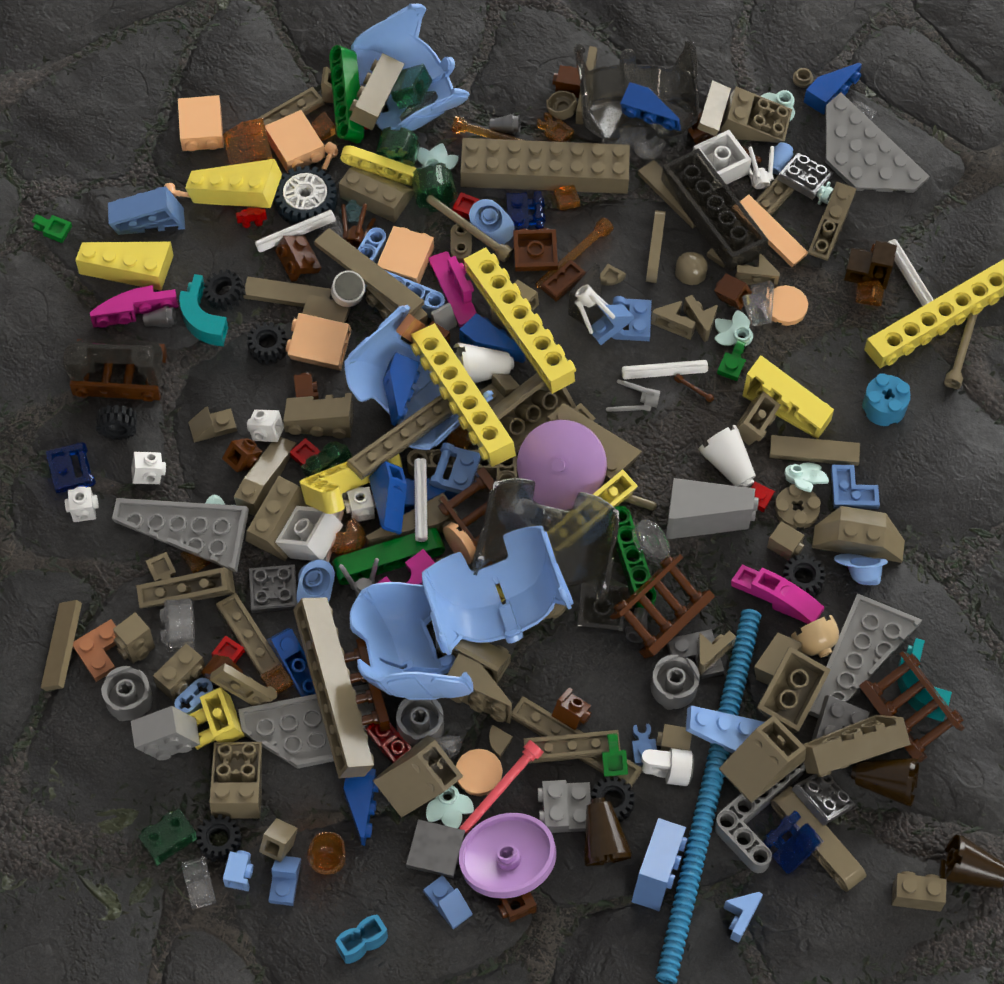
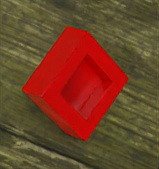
M461 192L452 210L460 216L470 219V208L480 199Z
M306 438L290 451V457L305 470L322 456L321 451Z
M754 482L751 488L755 489V497L759 498L757 509L764 512L775 491Z
M225 636L211 654L212 657L214 655L229 657L236 663L245 652V649Z

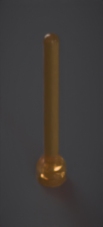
M457 115L452 124V132L459 134L467 131L490 139L522 140L469 124L464 117Z
M602 217L596 223L595 230L558 262V270L569 260L573 261L600 236H608L614 230L611 222ZM549 270L536 282V287L541 289V284L558 270Z

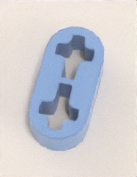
M207 678L195 680L175 699V708L188 715L199 710L202 707L199 697L214 690L212 682ZM200 686H201L202 688H205V687L207 686V691H208V692L204 693V692L202 691V692L199 693V689H198V688H199ZM181 703H189L190 708H182Z

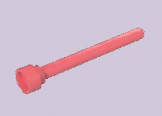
M529 740L523 747L524 750L521 758L460 826L459 829L465 830V834L471 830L530 761L533 762L541 757L544 752L534 742Z

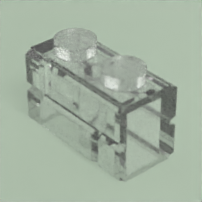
M192 599L165 600L164 609H160L161 623H165V630H161L160 633L161 644H165L169 652L178 651L186 643L195 649V621Z

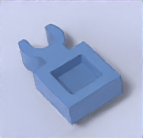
M646 724L645 733H640L637 725L633 727V736L637 741H632L631 745L634 763L638 766L643 765L641 757L645 750H657L656 739H649L651 734L650 724Z

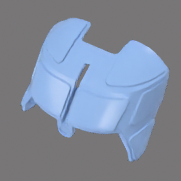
M409 4L387 19L364 31L351 45V50H354L357 54L360 86H366L363 83L368 72H373L370 68L375 59L379 60L382 53L404 63L401 74L386 102L389 111L381 113L376 122L381 130L394 135L408 133L422 127L442 115L446 110L463 104L470 95L466 90L453 88L449 76L455 68L454 59L452 57H444L440 61L431 47L418 37L422 18L427 10L422 4ZM418 87V88H417L416 90H414V91H411V92L406 93V94H403V95H399L400 93H403V92H406V91H409V90H412V89Z
M408 305L399 306L379 325L378 330L369 337H366L344 361L347 384L357 400L364 402L371 398L375 399L388 413L389 408L383 378L389 361L397 352L420 362V356H415L411 346L401 340V335L396 332V329L411 309ZM421 362L417 370L420 372V376L416 384L413 383L412 385L415 391L410 402L407 401L405 405L408 411L404 420L441 395L439 392L440 387L438 384H433L429 376V370L425 371ZM489 390L483 393L487 403L494 398L492 396L494 393ZM453 414L409 447L421 450H430L435 446L437 447L460 425L459 416ZM400 419V420L397 422L398 425H399L401 422H403L404 420H401V419Z
M543 526L524 527L504 534L503 539L508 556L505 560L472 571L462 553L457 552L437 561L422 572L424 593L432 610L430 616L437 642L443 654L451 655L453 648L461 639L475 643L493 642L501 639H506L507 643L517 642L523 638V631L537 625L550 614L555 603L564 605L568 609L572 608L571 605L574 603L558 563H556L548 534L544 531ZM499 583L506 600L505 604H502L496 585Z
M383 582L372 584L361 590L350 610V629L366 642L370 666L361 659H358V670L370 684L389 695L408 700H435L469 695L474 691L473 682L467 672H464L460 677L444 675L449 672L456 657L451 654L438 659L433 640L427 628V624L431 621L430 612L432 610L426 599L423 585Z

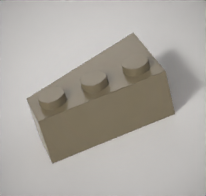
M345 393V397L333 398V395H326L325 399L314 400L313 396L287 398L283 420L285 432L293 435L311 434L316 437L324 435L333 436L338 439L351 438L354 418L352 393Z

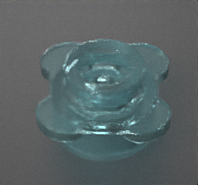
M355 200L348 201L346 205L347 221L349 222L358 221L362 211V207Z

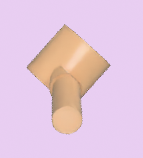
M330 141L324 147L325 153L328 154L321 168L324 171L327 170L332 158L338 155L337 146Z
M173 183L164 185L175 198L176 196L190 198L188 192L176 190Z

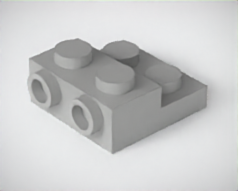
M542 781V788H538V802H543V811H539V820L549 828L551 833L585 831L586 806L591 804L590 782Z

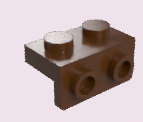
M305 235L283 236L275 249L292 282L296 281L300 274L319 273L322 268Z

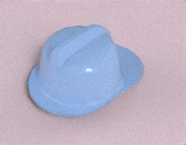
M482 199L472 205L469 212L472 225L500 245L511 240L513 230H515L514 222L499 204L493 200Z
M839 554L834 557L837 563L848 566L853 580L862 585L880 584L882 567L888 563L886 559L871 558L857 554Z
M314 560L300 569L296 593L297 603L301 598L327 597L329 602L335 577L333 566L329 562Z

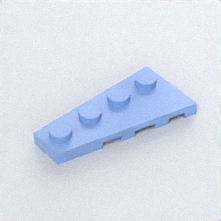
M692 705L687 708L686 731L710 743H716L730 753L735 752L752 732L764 723L763 721Z

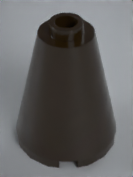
M908 758L860 761L857 766H853L851 779L855 780V785L911 807L915 795H911V792H914L918 783L919 760Z
M605 797L591 799V804L586 806L585 866L604 865V863H616L631 859V849L611 802L605 801Z
M956 834L950 839L945 848V852H948L946 860L941 859L939 875L941 879H947V882L999 889L1004 886V863L964 836Z

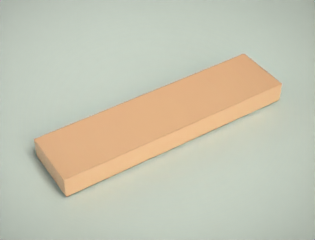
M747 195L734 206L733 210L791 267H794L807 256L808 251L750 195Z

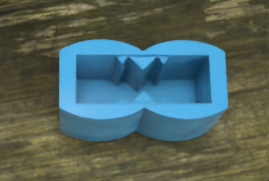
M371 915L363 919L357 928L348 929L335 940L337 951L346 964L356 962L365 955L366 951L377 949L386 942L388 938L387 928L378 915Z

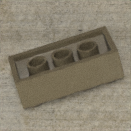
M536 373L491 409L513 440L515 452L517 453L528 434L536 427L545 423L548 416L559 406L565 403L569 407L575 408L576 405L566 387L552 394L539 374Z

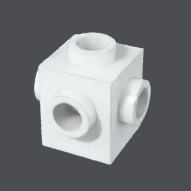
M254 410L251 418L247 421V430L250 432L253 441L278 442L284 429L280 412L277 410Z
M134 452L131 465L133 484H160L161 475L166 473V463L162 462L161 453Z
M76 487L75 489L68 490L65 508L66 512L71 513L73 522L96 519L95 509L99 508L98 497L93 495L91 487Z
M357 487L347 491L348 500H344L346 513H351L353 523L375 519L374 508H376L373 494L371 495L370 487Z

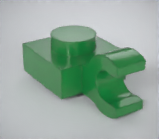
M36 214L32 220V223H35L33 226L35 230L42 231L43 236L60 243L64 242L72 228L71 222L54 215L48 220Z
M737 340L732 354L725 352L717 371L718 375L738 381L746 362L745 359L741 358L745 349V342Z
M607 734L609 751L602 752L604 777L628 775L626 750H619L618 734Z

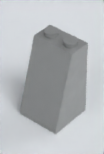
M674 478L665 539L749 529L750 521H755L759 498L755 497V489Z

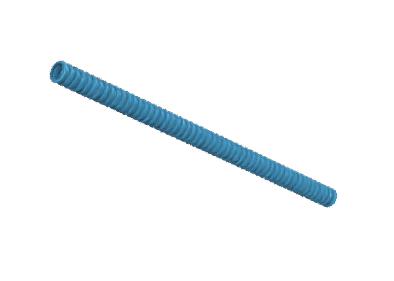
M745 609L741 612L718 712L739 716L738 711H740L741 698L745 690L744 685L748 677L747 672L749 671L752 652L754 651L753 646L757 638L756 633H758V626L760 625L759 620H761L762 616L756 610ZM710 743L711 748H709L708 761L704 769L705 775L702 777L703 782H701L700 795L696 803L697 809L694 811L695 816H693L692 820L694 823L691 824L692 830L689 832L690 837H688L687 841L689 844L686 845L687 851L684 854L686 858H683L682 863L684 865L681 866L682 872L679 875L681 879L678 880L677 884L679 886L676 888L677 893L672 904L674 906L671 909L673 915L669 917L671 922L668 923L667 937L664 938L666 944H663L662 949L664 951L661 952L660 956L662 959L659 960L661 966H658L657 971L659 973L655 977L663 984L677 983L676 977L679 975L677 969L681 967L679 962L682 961L683 957L681 955L684 954L683 947L686 945L684 940L688 937L686 933L689 932L688 926L691 924L690 918L693 915L691 911L694 910L693 904L696 902L695 897L698 893L696 890L699 889L698 883L703 872L701 868L704 867L703 861H705V854H707L706 847L709 846L708 840L711 837V826L714 824L713 819H715L716 806L720 798L719 792L724 781L722 779L724 775L719 768L730 755L728 751L724 750V747L716 743Z

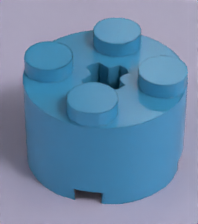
M884 373L877 375L868 384L862 407L867 414L866 417L874 424L880 426H889L892 423L900 422L905 416L910 401V386L898 377Z

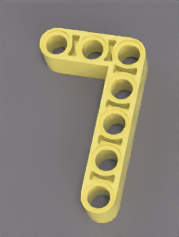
M400 454L388 461L403 468ZM347 462L306 477L299 482L305 504L326 514L340 512L345 508L342 493L370 483L369 477L374 472L361 480L346 465Z

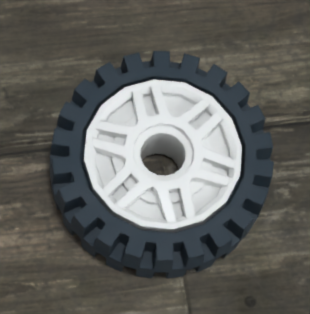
M298 166L295 172L293 169H290L288 174H282V179H280L274 199L280 217L282 216L284 221L287 222L289 220V224L294 225L296 222H302L328 210L334 212L337 205V192L334 181L329 174L326 175L324 170L318 171V168L314 166L312 170H310V166H305V169L302 170L301 166Z

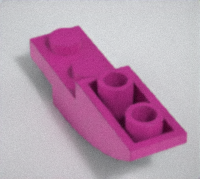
M153 285L121 293L100 304L90 312L93 328L136 322V314L150 313L165 306L169 308L174 307V309L179 308L176 291L173 289L154 292Z
M742 565L731 580L732 587L772 603V609L807 624L818 620L824 611V606L807 592L765 568L757 571Z

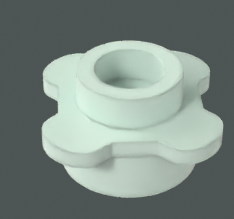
M828 181L826 186L822 185L818 190V205H821L822 202L828 204L834 188L830 187L831 182Z

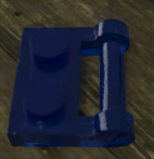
M77 443L46 451L56 494L75 489L76 487L87 488L96 484L95 477L91 474L86 455L88 449L85 443ZM71 455L78 456L82 477L76 478Z

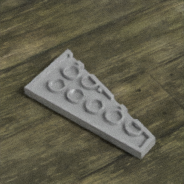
M116 498L112 519L115 523L237 573L249 509L247 506Z
M857 593L837 644L826 666L831 670L808 714L818 718L824 698L827 695L848 702L860 689L859 685L871 678L921 624L922 619Z

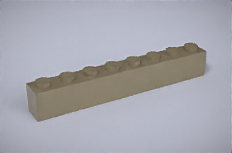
M327 597L301 598L293 611L338 778L364 777L374 766V757L370 753L368 735L364 731L362 714L358 710L356 703V692L352 688L350 671L346 667L344 660V650L339 642L338 628L334 624L333 610L329 606Z

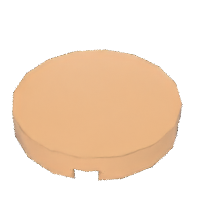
M778 286L771 290L766 297L765 311L774 322L782 323L785 326L795 325L802 321L807 313L808 301L801 290L793 286Z
M451 522L443 528L445 539L454 553H462L469 565L477 559V556L474 555L477 553L476 548L468 534L463 530L459 531L457 529L459 527L458 524Z
M469 750L460 757L456 764L457 769L463 775L457 781V784L470 795H488L502 779L503 769L501 762L495 754L488 750Z

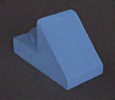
M605 305L615 315V319H612L600 308L604 316L591 325L593 330L592 336L600 345L635 319L624 305Z
M285 856L281 862L274 861L271 870L273 877L269 903L294 906L301 858Z
M443 875L423 889V893L452 929H455L473 915L459 889H454Z

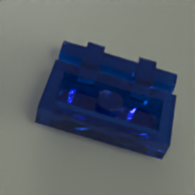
M535 191L533 199H528L527 192L506 193L507 214L514 222L515 230H529V225H535L536 230L544 228L546 218L543 213V207L545 202L541 191ZM528 209H534L535 214L529 215Z
M794 811L790 816L786 815L781 820V824L775 830H771L763 841L768 848H771L773 845L777 847L778 850L772 857L787 874H791L824 842L809 823L804 824L801 828L796 824L801 818L797 811ZM789 830L793 836L785 842L781 837Z

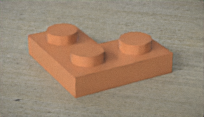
M112 619L75 640L73 643V649L95 682L104 678L115 669L114 664L105 652L116 645L113 640L116 638L113 631L116 625Z

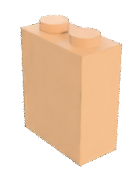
M219 95L179 98V130L182 151L224 148Z
M302 110L264 126L266 139L287 173L290 169L296 171L298 166H301L302 169L325 158L324 144Z
M393 226L377 265L388 272L420 284L429 263V257H431L434 251V237L426 233L410 231L405 227Z
M298 313L297 319L294 318L292 322V339H289L286 345V352H288L290 359L341 371L352 331L350 325Z

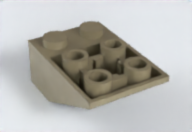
M735 87L728 98L719 132L723 133L730 130L734 137L739 140L784 142L792 109Z
M459 653L447 675L460 677L464 672H467L473 682L474 692L466 696L450 699L457 703L463 702L468 704L476 712H485L498 722L505 721L510 724L512 715L511 701L481 663Z
M773 715L752 732L723 763L719 770L752 803L805 761L806 747Z
M427 735L372 781L402 818L445 792L460 780L463 775L437 741Z
M214 742L210 790L211 816L214 815L215 818H218V814H222L223 818H226L227 815L231 819L260 818L262 742Z

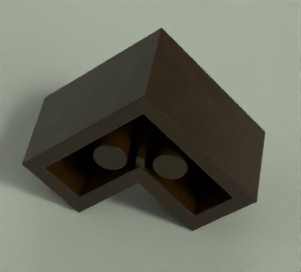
M876 241L873 252L851 248L844 281L886 289L897 245Z

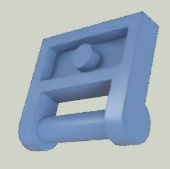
M622 296L614 297L613 305H624L635 319L629 323L628 330L621 329L612 338L617 340L650 341L652 300L625 299Z
M443 443L440 449L442 453L435 474L431 476L429 483L436 488L460 493L473 483L481 456L477 452L458 448L450 443ZM450 456L456 457L449 480L443 479Z

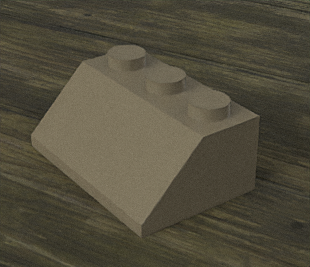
M356 167L349 168L339 182L341 199L361 208L363 204H367V211L393 223L397 221L415 194V190Z
M278 476L247 529L245 541L286 561L288 556L275 541L296 506L311 507L305 504L301 487Z
M436 639V652L443 656L447 655L442 653ZM461 639L451 652L455 657L460 653L481 663L496 684H498L511 662V655L508 654L509 651L500 645L494 646L488 642L475 643Z
M789 646L756 709L767 719L774 715L792 734L799 732L831 669Z

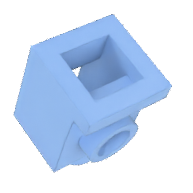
M238 850L237 853H229L223 876L225 887L249 891L250 886L247 878L251 879L254 868L250 861L251 854L249 852Z

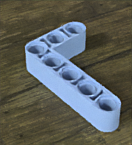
M381 228L370 229L358 248L361 253L370 257L369 259L376 264L386 245V233ZM388 272L424 300V305L421 308L428 314L429 318H431L432 311L445 305L442 293Z

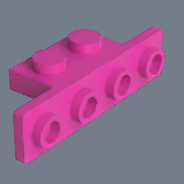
M446 251L429 257V263L447 302L451 304L459 327H462L477 313L472 303L474 288L471 280H467L465 277L466 271L463 263H459L456 256L450 257L449 252Z

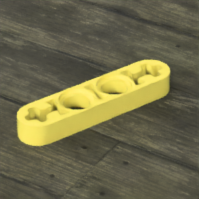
M345 146L342 150L340 159L347 165L409 186L417 185L419 182L420 171L413 166L354 146Z

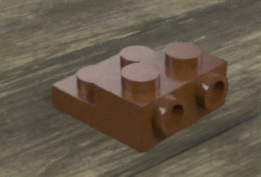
M556 229L513 230L515 271L558 270Z

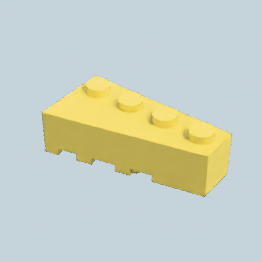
M275 159L191 171L185 189L193 203L271 208L282 173Z
M82 242L76 257V264L81 275L140 287L153 285V289L161 291L174 255L171 242Z
M761 355L747 373L743 397L752 401L764 391L781 404L775 415L816 439L821 436L832 419L833 408Z

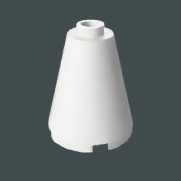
M456 343L454 345V348H457L455 355L474 383L492 379L493 374H509L514 368V359L510 357L508 352L464 343Z
M736 425L732 426V430L727 427L707 440L709 445L705 448L703 445L699 447L700 453L734 486L749 487L754 483L753 478L756 475Z

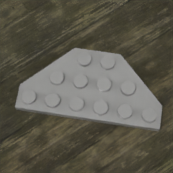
M841 92L826 105L825 163L849 186L857 188L856 191L870 189L879 192L899 190L914 193L929 179L930 176Z
M367 684L352 687L356 695L365 693V690H368ZM316 694L238 709L241 729L244 735L254 742H262V747L297 769L334 761ZM373 703L357 704L362 716L371 714V711L374 710ZM369 724L363 725L364 731L365 728L369 726Z

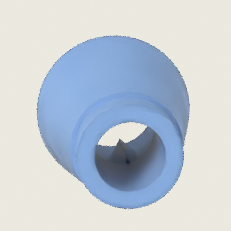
M780 142L774 147L773 174L779 175L793 157V147L791 145Z

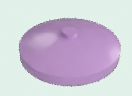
M570 420L549 421L536 427L523 441L517 458L518 477L525 492L538 504L554 510H568L578 507L601 488L607 471L606 454L598 437L586 426Z
M521 813L499 814L482 821L467 834L459 851V865L468 885L478 893L493 898L517 897L534 890L547 879L556 862V845L549 828L537 818Z

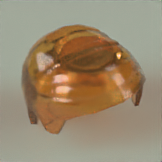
M354 518L347 522L346 532L339 531L336 533V540L331 548L332 553L341 556L358 551L364 547L366 533Z
M325 831L313 838L307 852V859L314 871L322 875H331L340 871L344 866L346 860L345 845L343 839L337 833Z

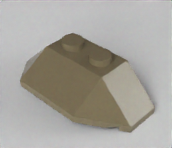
M840 506L815 525L812 548L902 563L905 540L886 513Z

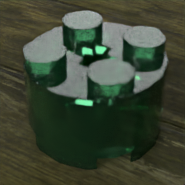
M387 127L380 133L375 154L414 167L421 143L418 142V136L411 130L403 127L400 130H391V127Z
M437 163L424 168H417L413 172L412 188L416 204L420 209L423 207L428 208L429 212L439 211L427 202L426 199L429 195L434 196L448 207H450L449 203L453 199H457L453 174L446 167V164Z

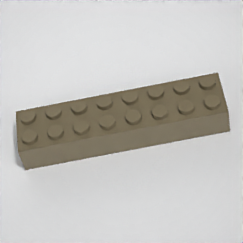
M463 138L461 187L628 194L630 145Z

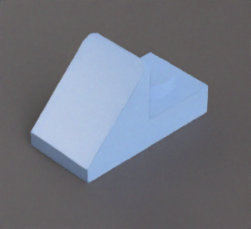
M756 892L725 901L724 909L735 914L729 927L732 930L730 939L737 943L740 942L761 901L762 893Z

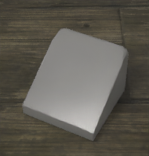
M450 303L431 312V322H435L448 331L457 326Z

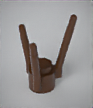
M342 204V238L355 248H359L367 232L372 229L376 219L372 218L365 232H363L362 224L367 209V204H363L358 225L352 226L348 230L346 206Z

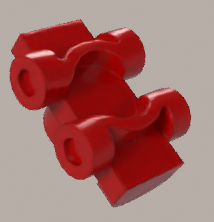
M249 207L236 213L237 223H242L244 228H249L252 221L255 222L256 226H262L263 220L267 219L265 208Z

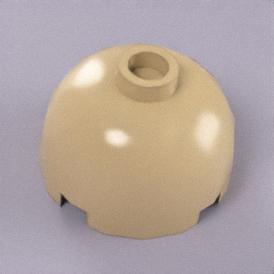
M829 615L828 621H826L825 617H822L800 628L802 633L798 636L796 632L791 635L792 639L802 643L801 649L805 655H819L822 658L833 652L831 648L837 644L839 629L833 616Z

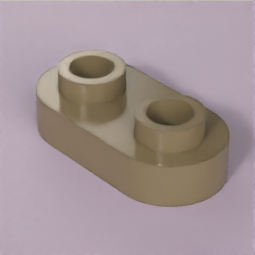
M455 224L451 228V257L456 256L459 263H464V258L472 255V234L458 224Z

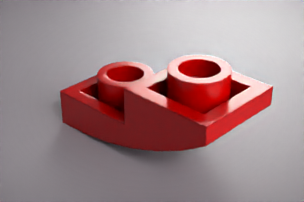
M390 722V730L383 732L380 731L379 724L374 725L372 723L365 728V731L392 763L412 748Z

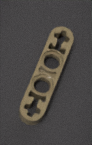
M655 210L646 282H657L666 211Z

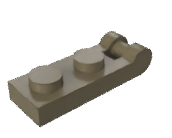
M226 663L214 670L210 675L211 682L252 706L267 704V702L277 698V691L273 687L269 686L266 688Z

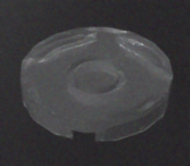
M648 519L638 522L632 531L633 541L640 552L644 551L647 555L646 559L654 563L662 562L670 554L669 541L665 533L657 524Z

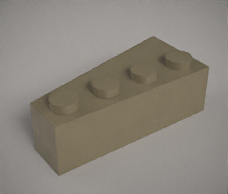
M565 403L559 406L546 420V422L554 420L574 421L586 426L598 437L604 448L607 460V471L602 485L606 484L621 470L626 471L637 461L642 452Z
M874 715L803 744L806 747L804 765L807 773L823 777L831 774L833 770L843 769L851 764L911 745L904 718Z

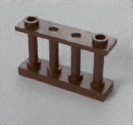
M77 339L76 348L79 358H83L80 380L70 381L73 395L81 398L92 396L142 399L147 402L153 400L160 401L159 387L154 386L157 363H166L167 353L165 344ZM94 358L105 359L101 382H88L91 362ZM115 360L127 361L123 384L110 383L113 362ZM137 361L148 362L145 385L132 384L135 362Z
M482 467L475 473L477 478L469 487L448 502L444 496L440 497L438 508L445 517L449 515L452 521L458 524L460 531L463 530L468 534L476 548V554L480 558L478 563L481 568L496 563L508 553L504 545L487 557L480 545L507 526H513L517 530L527 527V525L485 467ZM480 489L482 491L486 489L490 495L488 497L489 500L460 520L453 508ZM499 507L504 514L501 516L502 519L476 538H473L466 527L491 509Z
M681 554L675 557H666L660 563L662 567L626 601L623 599L614 606L615 612L610 615L612 620L623 616L643 639L645 646L639 652L645 659L655 656L715 597L710 589L704 592L696 591L677 568L676 564L683 559ZM668 572L689 595L691 602L686 607L677 601L661 581ZM653 586L675 611V617L671 621L666 620L645 595ZM639 601L660 626L658 628L660 632L656 636L651 635L631 612L630 608Z
M361 638L356 639L357 648H354L352 652L344 653L345 663L355 660L357 662L358 659H361L370 666L366 642ZM360 672L350 674L351 684L362 681V683L367 682L368 690H365V693L356 695V703H373L374 707L371 714L362 716V724H379L381 732L390 730L389 718L381 690L365 680Z
M902 651L900 655L905 661L903 664L878 683L865 680L859 687L880 715L898 717L896 713L899 707L926 688L933 699L907 720H904L911 744L905 746V749L912 758L918 759V762L921 763L927 758V755L924 753L926 746L953 725L957 730H964L965 727L961 723L964 719L956 709L953 711L950 709L918 667L921 665L918 658L913 653L909 655ZM911 669L919 681L892 702H886L882 696L883 690ZM940 707L948 718L922 738L914 739L909 733L912 731L911 728Z

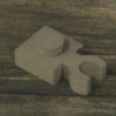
M167 552L145 561L154 582L170 579L171 576L176 574Z

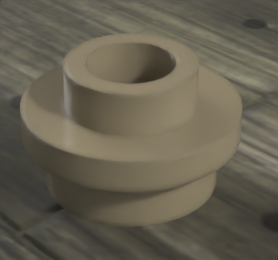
M800 68L794 73L793 82L801 88L809 87L813 82V75L809 69Z

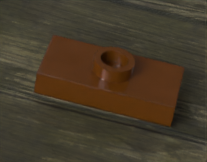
M569 260L541 284V289L557 302L586 277V271L574 261Z

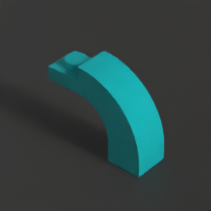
M194 274L193 281L188 283L187 292H180L179 301L183 321L189 332L197 339L207 344L223 347L228 332L227 318L208 314L200 308L203 289L205 288L203 275Z
M915 638L913 645H908L906 653L909 655L913 653L920 661L925 640ZM902 657L900 658L898 667L905 662ZM911 669L897 680L901 693L919 681ZM934 687L949 706L952 692ZM924 688L907 702L918 711L933 698ZM940 707L927 715L929 718L942 722L946 716Z

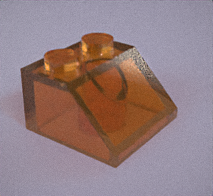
M263 118L241 122L222 134L230 165L272 159Z

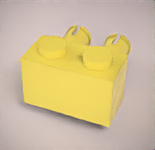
M219 687L199 697L203 708L189 715L196 718L197 726L208 721L209 728L198 733L200 745L195 747L197 750L214 741L234 742L245 737L233 701L227 692Z

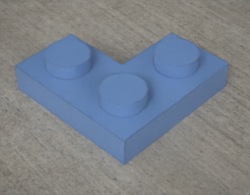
M854 465L831 466L833 509H838L840 506L858 509L879 508L878 485H856Z

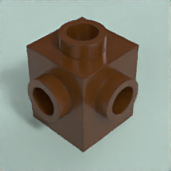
M244 438L231 441L222 459L236 472L251 470L263 451L256 446L253 440Z

